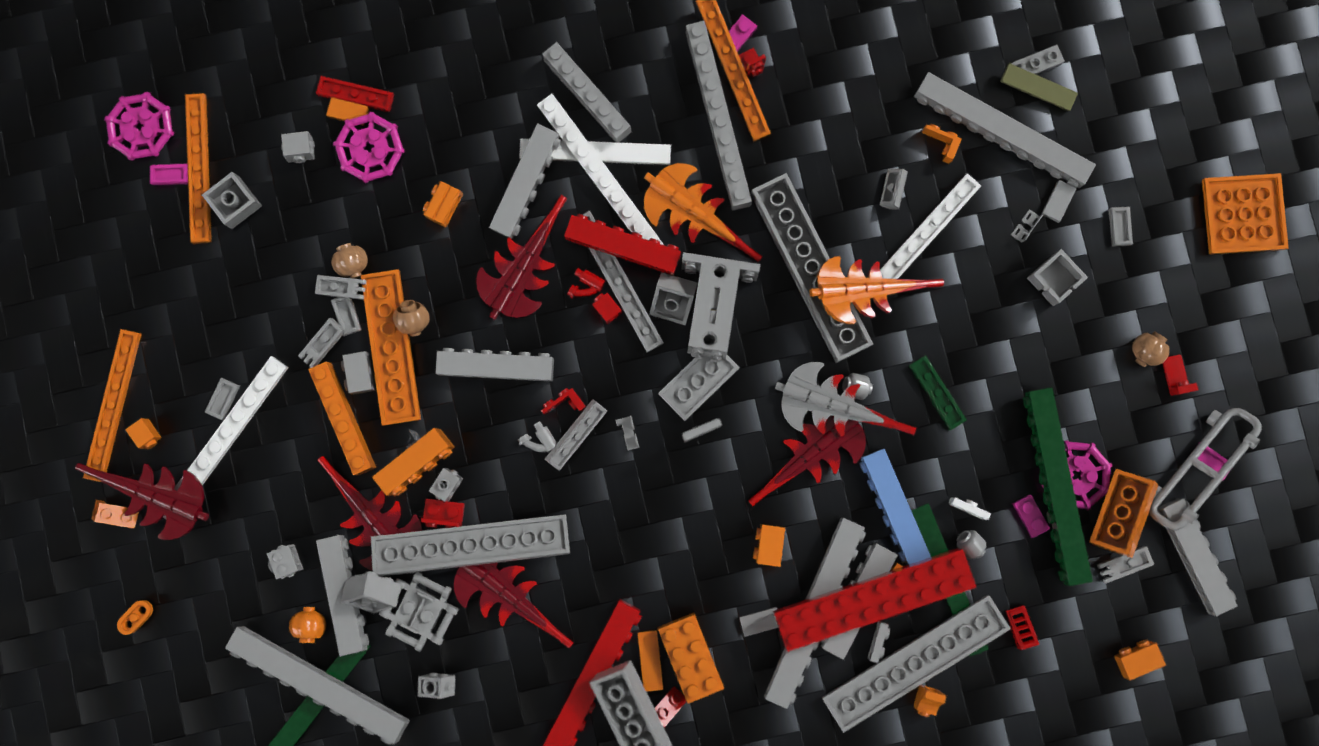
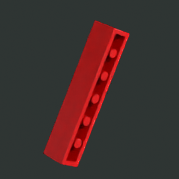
M577 214V216L571 215L564 235L568 241L673 276L681 257V251L678 250L677 246L671 244L664 246L660 244L659 240L653 238L646 240L642 238L641 234L635 232L628 234L620 227L613 226V228H610L602 221L595 220V222L588 220V217Z

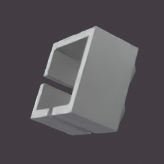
M1062 249L1055 252L1027 277L1038 291L1043 289L1041 294L1052 306L1063 301L1072 290L1076 289L1088 278Z

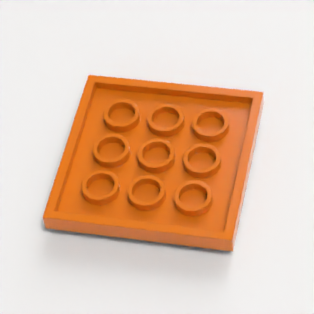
M1281 173L1202 179L1209 255L1289 249Z

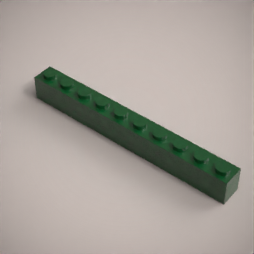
M1047 388L1024 393L1023 404L1029 414L1027 416V423L1032 429L1031 443L1036 448L1035 462L1040 467L1039 481L1044 487L1043 500L1047 504L1049 511L1047 512V520L1052 525L1051 539L1057 549L1055 551V558L1060 564L1059 578L1067 586L1093 582L1053 389Z

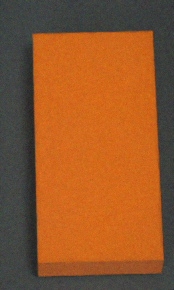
M331 97L326 115L330 118L345 121L347 118L350 120L366 115L369 108Z

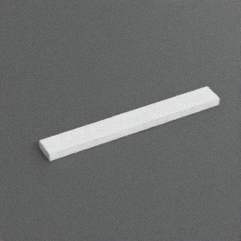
M520 139V159L530 139ZM561 140L558 149H554L551 155L553 157L552 160L578 161L563 140ZM588 142L602 162L670 165L671 145Z
M966 174L880 269L882 278L898 279L981 185L970 175Z

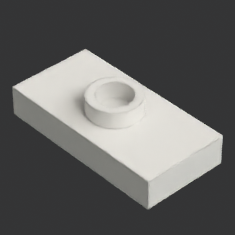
M955 497L950 498L949 505L982 520H989L991 513L978 508L977 503L968 499L964 502Z

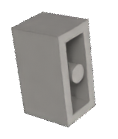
M364 351L342 355L341 367L342 371L346 374V379H344L346 391L350 394L375 391L370 353Z

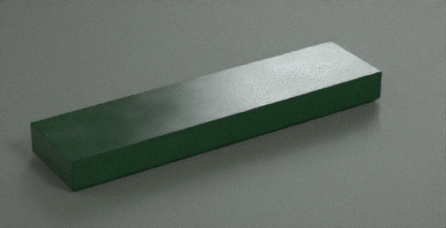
M926 355L909 365V368L949 430L967 421Z

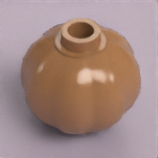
M351 243L337 247V252L332 256L334 271L343 277H350L352 279L361 277V272L368 263L366 252L357 245L352 246Z
M414 300L403 301L393 314V322L396 328L401 333L409 334L410 336L420 335L430 320L425 306Z
M1155 331L1152 334L1143 333L1136 337L1132 344V352L1137 358L1135 362L1143 367H1146V365L1157 366L1164 363L1169 356V346L1165 343L1167 339Z

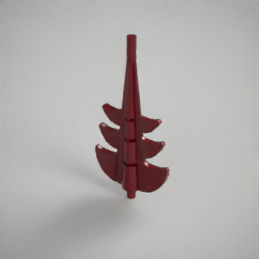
M78 463L75 467V470L93 476L131 497L130 506L124 513L125 516L140 512L146 505L147 513L143 521L140 522V526L155 524L163 516H166V524L163 531L158 535L159 539L173 540L181 538L193 529L198 519L207 521L209 518V514L202 512L204 500L202 484L188 470L183 471L182 483L178 490H174V477L167 467L161 468V477L156 485L153 484L154 474L149 464L143 465L139 481L96 470L81 463Z

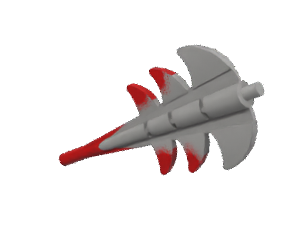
M810 362L803 364L791 373L786 385L779 382L776 384L775 389L783 392L781 405L784 417L798 431L802 432L804 430L803 420L805 414L808 411H812L813 422L822 434L826 433V422L830 415L834 416L836 430L841 436L845 435V426L849 419L897 429L912 435L916 432L915 427L897 422L854 402L860 384L848 387L842 395H839L837 388L839 382L844 377L843 374L829 377L821 386L817 385V376L824 363Z

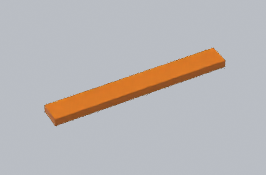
M697 0L696 3L753 142L770 135V130L717 1Z
M204 93L185 95L190 242L208 243L212 242L210 205L202 196L203 193L210 189L206 95Z
M120 329L86 466L96 470L107 472L141 338L140 333ZM84 473L83 478L102 482L88 474Z

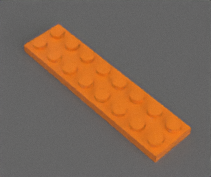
M400 270L361 275V280L367 281L366 285H362V287L366 288L363 295L382 426L421 420L409 334L401 333L393 322L394 311L404 301Z

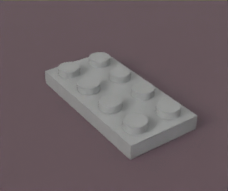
M726 355L725 359H721V361L711 360L708 356L694 358L658 395L686 421L740 367L728 355Z

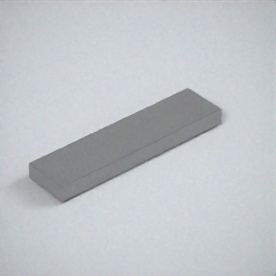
M592 399L545 460L560 471L606 414L607 410Z

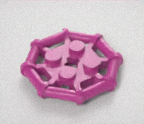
M148 92L128 97L121 96L119 102L104 119L107 124L109 138L107 143L110 147H114L127 156L128 160L134 161L137 158L148 156L157 157L169 138L174 136L170 118V107L162 104ZM143 102L142 107L131 108L130 106L133 103ZM151 104L159 111L155 114L148 110L149 105ZM125 107L127 111L121 115L120 120L116 119ZM160 118H163L164 129L160 128ZM138 123L144 124V127H141V131L136 128ZM115 124L120 125L121 135L116 137ZM159 134H162V136L154 145L153 142L155 141L154 138L156 137V135L159 136ZM124 140L132 144L131 149H128L121 142ZM140 146H149V149L138 150Z
M374 112L350 120L347 118L338 138L333 142L341 164L340 169L363 180L364 183L384 176H391L402 153L405 151L397 131L398 126L375 115ZM369 122L368 128L361 130L355 128L356 125ZM374 123L387 130L383 133L374 129ZM352 129L354 135L351 137L349 143H344L348 133ZM390 134L395 148L389 147L386 137ZM367 143L374 145L370 153L364 149ZM343 147L350 149L351 160L347 161ZM389 152H393L392 158L388 165L384 163L386 156ZM357 162L365 167V171L362 172L352 165ZM381 165L384 168L370 173V168Z
M1065 440L1064 446L1074 494L1080 495L1082 500H1076L1077 508L1085 509L1086 511L1091 510V507L1108 492L1112 464L1095 447L1096 444ZM1071 450L1085 451L1083 456H1074ZM1090 454L1099 462L1100 466L1095 467L1088 459ZM1074 470L1081 473L1080 479L1072 478ZM1102 470L1101 485L1097 484V471ZM1092 488L1098 489L1093 496L1087 499L1086 493Z

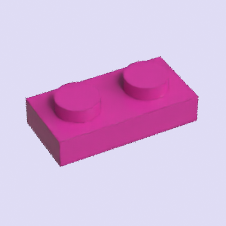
M744 15L729 30L737 52L757 29V25Z
M1029 494L1012 503L1031 538L1050 529L1032 495Z

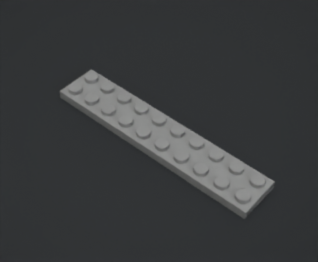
M566 515L371 537L373 572L377 573V576L570 554Z
M987 594L827 693L822 699L841 730L845 732L1010 630V627L990 595Z

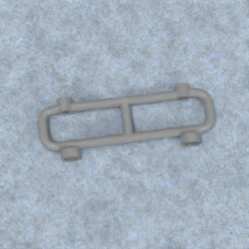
M1241 408L1229 409L1224 414L1217 410L1211 413L1206 422L1213 426L1166 485L1163 488L1158 486L1149 510L1151 517L1156 522L1170 530H1178L1183 528L1188 522L1193 524L1197 520L1199 515L1196 512L1249 447L1254 449L1259 444L1260 439L1257 437L1261 432L1262 425L1254 415ZM1232 416H1240L1253 425V430L1247 434L1223 467L1217 472L1198 460V457ZM1193 465L1213 479L1192 505L1185 510L1181 518L1177 522H1171L1160 515L1157 508Z

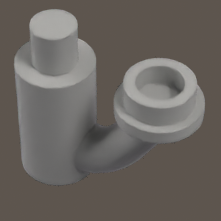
M540 421L534 424V427L537 430L535 434L542 444L531 442L532 437H529L528 434L518 439L519 446L525 445L537 452L548 453L557 444L547 426L543 427Z

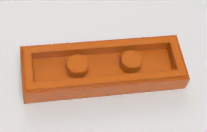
M657 630L638 632L642 679L645 691L663 690Z

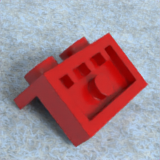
M426 498L424 515L421 518V522H425L427 527L437 528V524L445 525V528L460 527L463 522L465 503L445 502L443 500Z

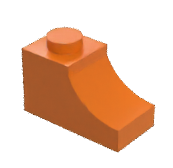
M919 685L913 707L922 716L929 717L930 714L936 716L939 707L945 703L946 695L938 689Z

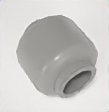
M852 373L845 377L842 384L843 391L852 385L860 384L855 399L863 400L871 394L873 385L870 383L868 376Z
M965 530L958 536L957 548L963 549L968 559L980 558L985 554L986 541L976 531Z

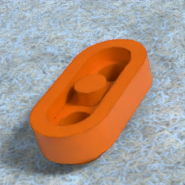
M146 600L135 602L118 620V631L124 635L135 633L152 615V604ZM142 607H145V609H146V612H145V613H142V611H141V608H142ZM128 621L132 622L131 628L128 626Z

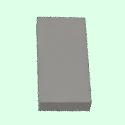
M1061 180L1057 181L1042 212L1043 216L1059 223L1077 188Z
M1130 207L1110 208L1109 219L1112 246L1132 245Z
M338 297L332 299L331 303L338 324L346 330L342 336L361 331L362 328L352 298Z
M221 378L205 413L224 420L240 385Z
M777 607L739 617L744 637L778 628L773 614Z

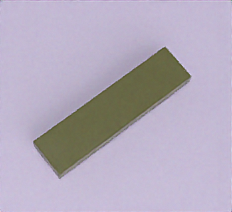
M1010 63L1007 65L1000 81L1066 111L1071 110L1078 94L1073 90Z

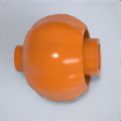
M303 607V611L294 614L289 623L290 633L294 638H299V643H315V638H321L326 631V619L321 613L315 611V607Z

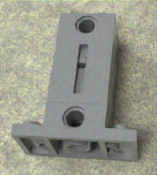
M683 252L681 270H685L689 274L700 272L687 353L695 358L708 356L711 360L721 361V359L726 358L738 279L746 283L756 281L760 264ZM710 341L713 345H706L704 342Z

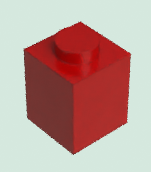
M608 293L598 295L594 299L595 303L592 304L607 324L622 313V310Z

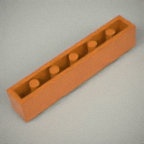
M323 362L308 369L353 475H361L375 469L376 465L332 363Z

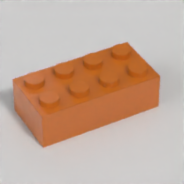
M433 428L372 478L386 496H399L407 490L406 486L408 484H414L423 477L421 475L427 470L429 472L438 465L436 463L438 460L449 457L453 453L451 450L455 446L441 429Z
M1115 469L1090 543L1111 552L1133 558L1158 484L1153 480Z
M694 612L658 627L687 704L724 689Z

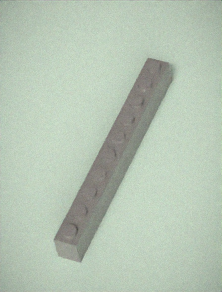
M705 21L686 25V36L732 211L750 207L752 200Z
M929 72L914 96L919 103L923 105L928 104L937 113L948 115L955 123L966 125L968 130L984 135L983 137L990 142L995 141L1000 144L1002 149L1013 151L1020 159L1033 162L1035 167L1049 171L1053 177L1061 178L1075 188H1081L1086 184L1096 166L1093 162Z
M840 518L806 600L843 587L841 582L843 578H847L850 572L848 567L850 561H854L857 556L858 550L856 547L859 542L862 543L865 537V527L845 518ZM819 641L789 652L784 648L764 697L766 700L786 709L789 704L792 705L796 698V694H794L797 686H801L804 679L802 673L804 668L808 669L812 660L810 654L812 650L815 651L817 649Z
M244 626L235 629L225 647L233 657L247 660L246 664L249 666L261 668L265 675L269 677L275 676L280 679L279 682L282 685L296 688L298 694L312 697L314 703L320 706L326 705L333 714L347 717L346 720L349 723L361 725L364 727L363 730L371 735L377 734L381 737L380 740L390 745L391 743L395 744L398 742L410 721Z

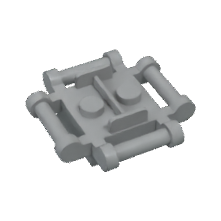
M416 572L411 584L398 578L395 580L396 583L401 584L399 594L402 589L407 590L396 614L391 612V608L380 611L379 615L392 620L385 635L393 636L421 652L427 639L438 645L442 644L443 636L453 616L457 614L459 609L447 603L452 588L444 587L422 576V573ZM420 583L442 594L441 598L418 587V584ZM443 609H445L447 612L436 634H434L432 631ZM400 624V626L421 635L420 640L397 630V625Z

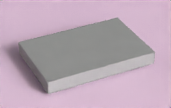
M717 418L684 432L682 438L684 442H687L720 428L722 424Z

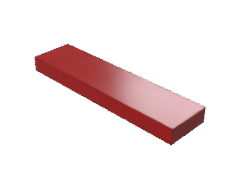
M320 76L316 91L318 96L330 99L332 97L390 112L394 93L324 76Z

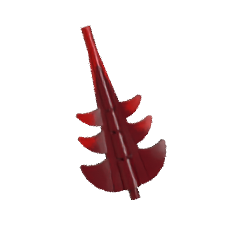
M560 195L551 212L524 247L516 244L511 238H507L509 251L515 258L513 261L504 259L498 251H495V266L502 275L499 279L489 276L482 267L479 269L476 279L477 290L482 300L493 308L489 315L490 318L496 320L499 313L512 318L526 317L534 313L542 305L541 302L527 298L523 292L525 289L538 290L549 284L548 281L535 277L532 272L533 269L549 270L555 265L543 260L540 257V253L558 213L567 200L563 195Z
M831 415L826 422L825 434H822L815 425L803 424L804 430L802 433L807 438V443L804 445L797 440H784L783 443L791 448L795 455L748 502L754 506L766 495L806 469L812 473L816 482L820 483L822 474L820 460H825L831 466L833 474H837L840 466V454L838 451L840 447L849 452L853 463L856 464L861 459L866 446V436L858 421L850 419L847 421L844 436L837 432L834 416Z
M324 456L317 460L330 475L354 512V515L341 523L340 526L349 529L358 528L362 525L364 527V531L358 537L349 540L350 544L367 547L371 546V537L422 531V524L416 514L413 515L411 521L401 529L396 527L401 517L399 501H396L388 512L382 514L380 510L385 503V493L382 490L374 499L368 501L332 467ZM372 555L359 561L361 565L373 571Z
M497 562L463 566L458 569L454 579V591L456 598L464 608L467 607L472 594L479 590L482 592L480 609L484 618L488 616L490 608L499 602L501 604L499 610L501 626H504L507 618L511 613L515 612L554 636L567 648H570L574 643L562 634L526 598L528 591L537 584L536 581H526L516 587L513 585L514 578L518 573L525 570V567L514 565L499 571L497 569Z

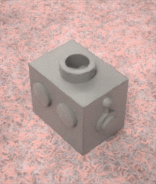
M308 131L281 134V149L288 163H303L305 160L315 159V143Z
M443 468L429 492L434 494L438 500L449 501L463 478L457 474V471Z
M294 544L281 545L276 550L267 553L270 561L268 562L269 569L272 573L274 572L276 579L290 578L295 576V572L303 570Z
M430 673L418 676V697L441 699L455 695V675Z

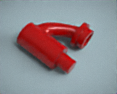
M578 268L574 275L579 277L580 281L590 288L578 290L579 286L572 285L567 295L571 299L574 296L594 295L602 290L606 280L588 270L582 271Z

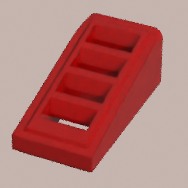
M1025 605L1006 610L1005 612L1017 648L1024 650L1039 645ZM1022 613V617L1013 619V615ZM1025 621V624L1016 627L1015 623ZM1024 629L1028 630V632L1022 634L1018 632ZM1030 637V640L1022 642L1021 640Z

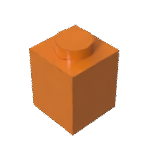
M141 418L125 429L136 446L141 449H151L157 445L156 441L162 438L149 419Z

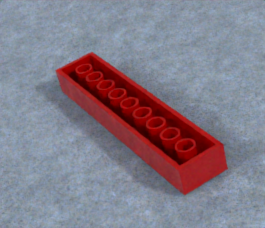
M956 548L773 611L785 649L789 652L976 588L963 549Z

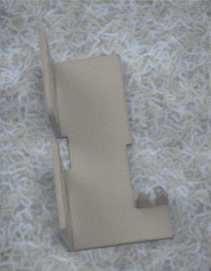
M1029 209L1022 222L1027 223L1032 228L1030 231H1027L1021 224H1018L1011 236L1021 243L1024 242L1043 214L1038 216Z
M632 416L616 420L617 426L622 425L627 450L639 448L636 433L634 435L633 432L635 428Z

